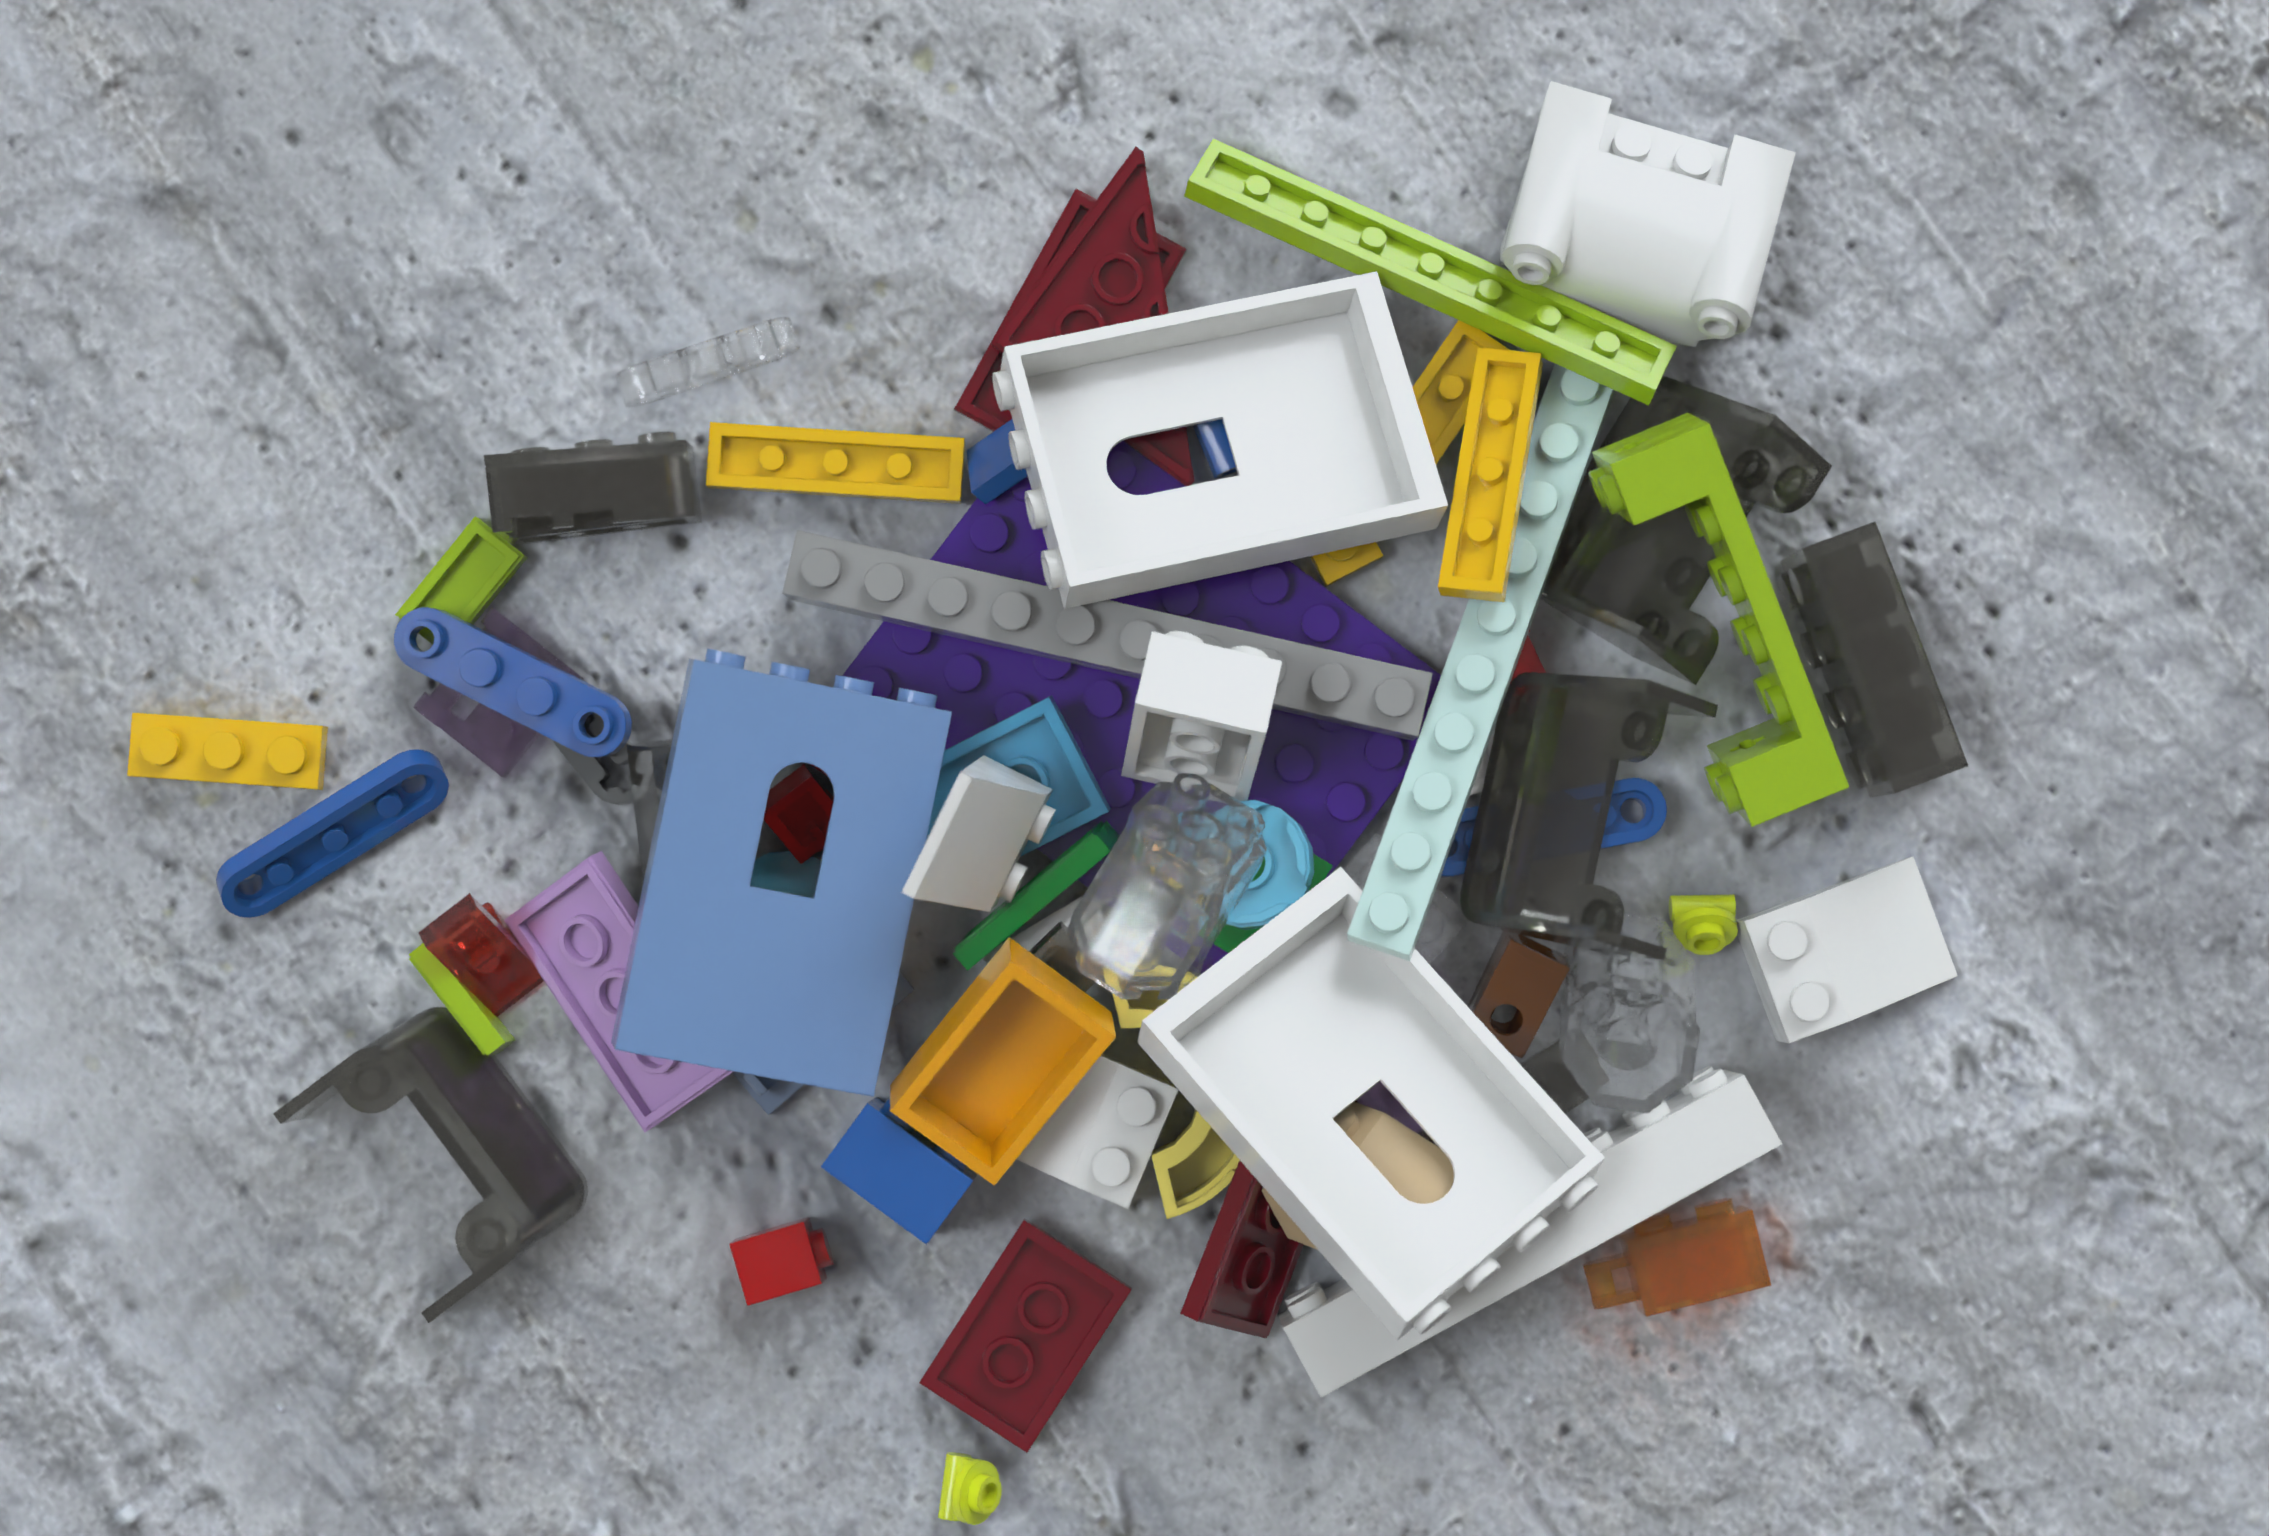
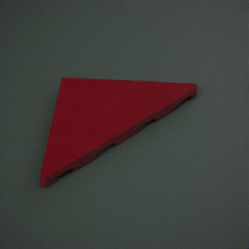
M1138 147L1133 149L993 339L991 346L1003 354L1004 347L1169 314L1145 167V157L1141 149ZM1186 427L1123 440L1124 443L1183 486H1190L1194 483Z

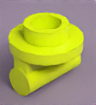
M1734 894L1669 896V918L1673 924V937L1676 944L1681 948L1698 955H1710L1721 951L1736 938L1738 929L1735 918L1736 900Z
M947 1452L938 1518L949 1521H961L971 1525L981 1524L995 1511L1001 1499L1002 1486L998 1471L989 1461L974 1459L971 1455L964 1453Z

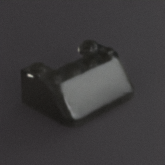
M1665 376L1662 377L1649 406L1633 398L1629 399L1599 447L1601 449L1673 418L1690 413L1710 424L1746 518L1755 504L1782 514L1797 511L1814 497L1832 468L1829 462L1778 416ZM1593 457L1585 473L1540 599L1628 655L1696 685L1713 659L1719 644V634L1714 624L1704 616L1689 610L1711 576L1707 561L1716 558L1713 548L1707 543L1704 536L1697 537L1684 505L1635 526L1618 513L1612 515L1608 507L1602 508L1588 472L1598 468Z

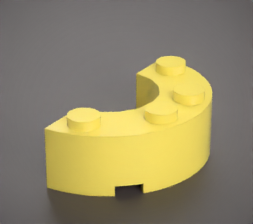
M1132 961L1106 965L1121 1029L1141 1028L1143 1019L1198 978L1189 972L1173 966L1154 962ZM1196 1109L1191 1122L1174 1141L1154 1149L1151 1153L1166 1219L1189 1212L1216 1196L1232 1181L1239 1163V1158Z

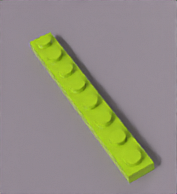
M1214 138L1188 179L1184 197L1357 275L1377 271L1381 285L1528 352L1541 353L1542 358L1648 406L1677 347L1670 342L1547 287L1523 283L1516 279L1512 272Z

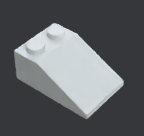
M1172 631L1166 635L1152 632L1135 702L1121 776L1233 802L1247 801L1266 736L1282 661L1270 659L1263 651L1253 647L1235 646L1227 649L1205 644L1198 636L1187 632Z
M985 755L960 771L902 893L914 899L990 912L997 905L1000 898L1011 902L1028 867L1018 863V860L1028 840L1038 845L1040 844L1056 812V809L1046 805L1053 789Z
M1913 856L1736 920L1740 944L1775 1039L1779 1042L1792 1043L1847 1023L1958 976Z
M1102 1054L1018 1156L1017 1160L1128 1209L1178 1089L1170 1082Z

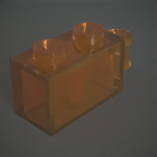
M1723 1198L1694 1206L1696 1217L1672 1222L1670 1214L1664 1213L1653 1215L1634 1225V1232L1619 1236L1623 1253L1583 1264L1593 1308L1603 1309L1635 1301L1637 1310L1647 1317L1772 1286L1753 1210L1743 1205L1734 1207L1732 1198ZM1627 1267L1632 1287L1616 1291L1611 1270Z

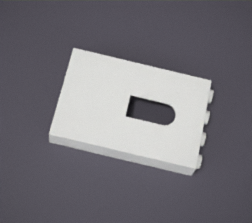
M1377 271L1004 347L1001 369L999 372L993 373V387L999 409L1001 411L1010 409L1015 426V431L1009 432V446L1013 463L1017 470L1026 468L1032 489L1025 491V504L1029 522L1033 530L1043 529L1048 550L1041 552L1045 581L1050 590L1059 588L1064 609L1437 529L1448 507ZM1222 419L1238 476L1148 495H1132L1120 490L1111 481L1107 472L1106 461L1112 448L1123 440Z
M1340 867L1143 1019L1137 1043L1398 1341L1413 1327L1422 1335L1436 1325L1451 1310L1446 1300L1461 1287L1465 1286L1470 1293H1473L1484 1285L1501 1268L1495 1259L1512 1245L1519 1252L1531 1246L1550 1227L1544 1218L1561 1204L1570 1212L1586 1200L1599 1186L1593 1177L1605 1158L1416 949H1414L1411 960L1407 961L1348 941L1347 933L1362 890ZM1378 1082H1381L1449 1158L1454 1172L1453 1185L1450 1191L1442 1199L1429 1204L1414 1203L1405 1199L1393 1188L1333 1118Z

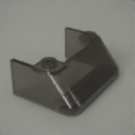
M1525 672L1515 677L1510 682L1498 715L1462 881L1460 905L1464 916L1473 923L1515 934L1592 951L1664 961L1667 948L1621 934L1624 921L1622 900L1614 890L1600 885H1593L1619 761L1641 762L1650 757L1661 742L1667 714L1716 718L1718 705L1648 679Z
M445 1006L428 1008L356 1051L273 1113L280 1124L301 1120L337 1093H340L347 1104L357 1111L378 1113L390 1109L407 1096L484 1200L462 1217L455 1233L457 1250L473 1274L421 1312L428 1323L448 1313L579 1214L587 1201V1181L577 1164L495 1055H483Z

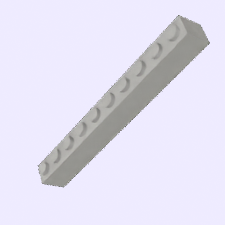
M800 530L796 532L782 592L789 600L1138 679H1141L1152 632L1165 635L1172 631L1187 632L1198 636L1205 644L1227 649L1235 646L1253 647L1263 651L1270 659L1282 661L1272 709L1412 741L1419 737L1433 674L1110 600L1064 609L1061 595L1057 588L1050 590L1048 586Z

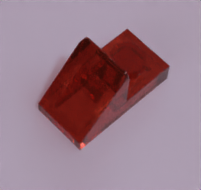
M470 893L418 932L425 947L496 1017L544 981L538 973L536 966L493 905L488 902L481 905Z

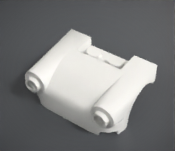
M1551 81L1539 113L1537 128L1520 189L1500 247V266L1506 265L1513 276L1523 283L1547 287L1672 344L1696 347L1698 341L1727 339L1735 334L1746 331L1751 325L1761 280L1796 152L1735 134L1729 148L1609 114L1611 98Z

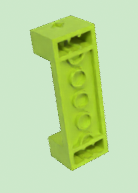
M1686 413L1593 451L1592 454L1598 468L1588 472L1589 478L1602 508L1608 507L1612 515L1618 513L1635 526L1673 509L1685 506L1695 534L1698 538L1704 536L1707 543L1712 546L1716 556L1715 559L1707 561L1714 585L1721 597L1727 595L1730 603L1733 606L1735 605L1739 617L1730 621L1736 642L1744 656L1750 654L1754 664L1758 665L1762 676L1753 679V685L1767 715L1772 713L1774 718L1707 745L1713 764L1705 766L1704 771L1718 802L1723 801L1729 814L1738 812L1753 827L1849 788L1710 424L1690 413Z

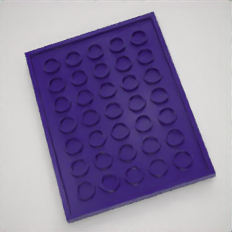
M1123 441L1116 444L1108 454L1106 461L1108 475L1111 481L1126 493L1148 495L1185 487ZM1028 476L987 504H984L977 498L930 560L1047 586L1041 562V552L1048 550L1043 529H1032L1026 510L1025 491L1032 490ZM1290 561L1109 599L1110 601L1433 673L1420 732L1441 677L1438 672ZM885 621L882 622L842 676L874 682L872 696L897 700L899 688L937 695L935 708L952 712L944 750L1052 695L1111 810L1036 849L1054 861L1100 821L1104 823L1107 820L1121 838L1109 854L1077 880L1202 974L1229 954L1211 943L1223 923L1218 922L1197 905L1186 883L1185 854L1189 842L1192 843L1195 833L1199 830L1198 826L1205 817L1233 801L1121 776L1141 679ZM1271 709L1266 736L1248 800H1257L1281 808L1302 826L1313 847V854L1333 865L1326 876L1327 878L1332 874L1404 778L1419 737L1412 741ZM1255 847L1246 848L1235 857L1233 871L1239 881L1248 882L1263 857L1260 849Z

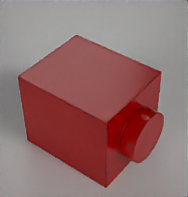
M810 1217L742 1236L729 1243L747 1306L820 1285L827 1279L824 1267L833 1265V1257L826 1233L823 1228L813 1230Z

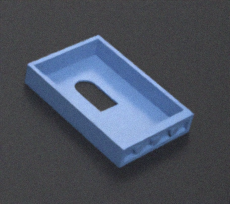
M707 649L705 661L690 658L688 661L611 1043L614 1049L874 1097L914 898L902 893L926 842L952 712L935 708L937 695L899 688L897 700L872 696L874 682L835 675L833 687L808 683L810 669L771 662L769 674L745 670L746 656ZM795 763H809L819 767L829 777L834 791L833 805L814 898L750 886L770 785L779 771Z

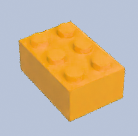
M1009 937L890 1084V1112L995 1186L1115 1039L1116 1034L1112 1012Z

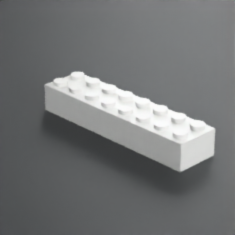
M1708 1066L1681 1080L1678 1085L1682 1093L1666 1102L1664 1099L1658 1101L1656 1097H1651L1625 1111L1622 1116L1626 1124L1610 1133L1608 1131L1602 1132L1599 1127L1584 1133V1136L1605 1158L1593 1177L1599 1185L1596 1190L1572 1211L1569 1212L1561 1204L1544 1218L1550 1227L1527 1249L1519 1252L1512 1245L1495 1260L1501 1268L1475 1292L1470 1293L1465 1286L1461 1287L1446 1300L1451 1310L1436 1325L1422 1335L1413 1327L1397 1341L1344 1279L1322 1290L1319 1282H1314L1288 1296L1285 1299L1288 1309L1278 1315L1286 1335L1320 1397L1322 1398L1782 1145L1745 1075L1722 1070V1068L1714 1070L1712 1066Z

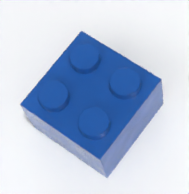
M877 1097L865 1105L821 1165V1168L926 1245L977 1176V1173L890 1112V1099H887L884 1103Z

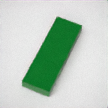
M1107 820L1104 823L1100 821L1021 887L1011 902H1003L967 932L955 946L953 955L968 971L1109 854L1121 836Z

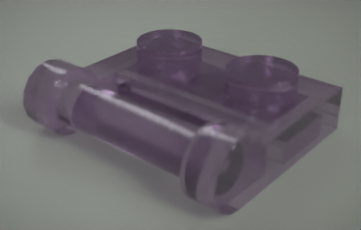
M494 607L481 620V623L485 625L482 630L584 680V677ZM439 683L431 695L424 692L413 707L501 777L506 778L540 735V733L481 703L475 707L464 721L451 711L463 694Z

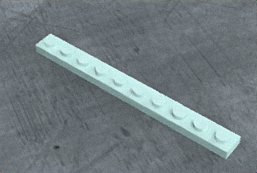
M1557 364L1553 367L1534 419L1505 602L1469 599L1347 933L1348 941L1407 961L1411 960L1592 457V452L1594 451L1615 390Z

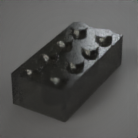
M1876 521L1804 547L1782 559L1780 562L1784 572L1777 575L1779 588L1790 610L1799 609L1807 632L1800 634L1801 645L1811 668L1815 670L1821 667L1829 688V692L1823 693L1824 706L1834 728L1839 729L1843 727L1852 751L1845 754V759L1858 789L1866 787L1870 798L1895 794L1967 767V760Z

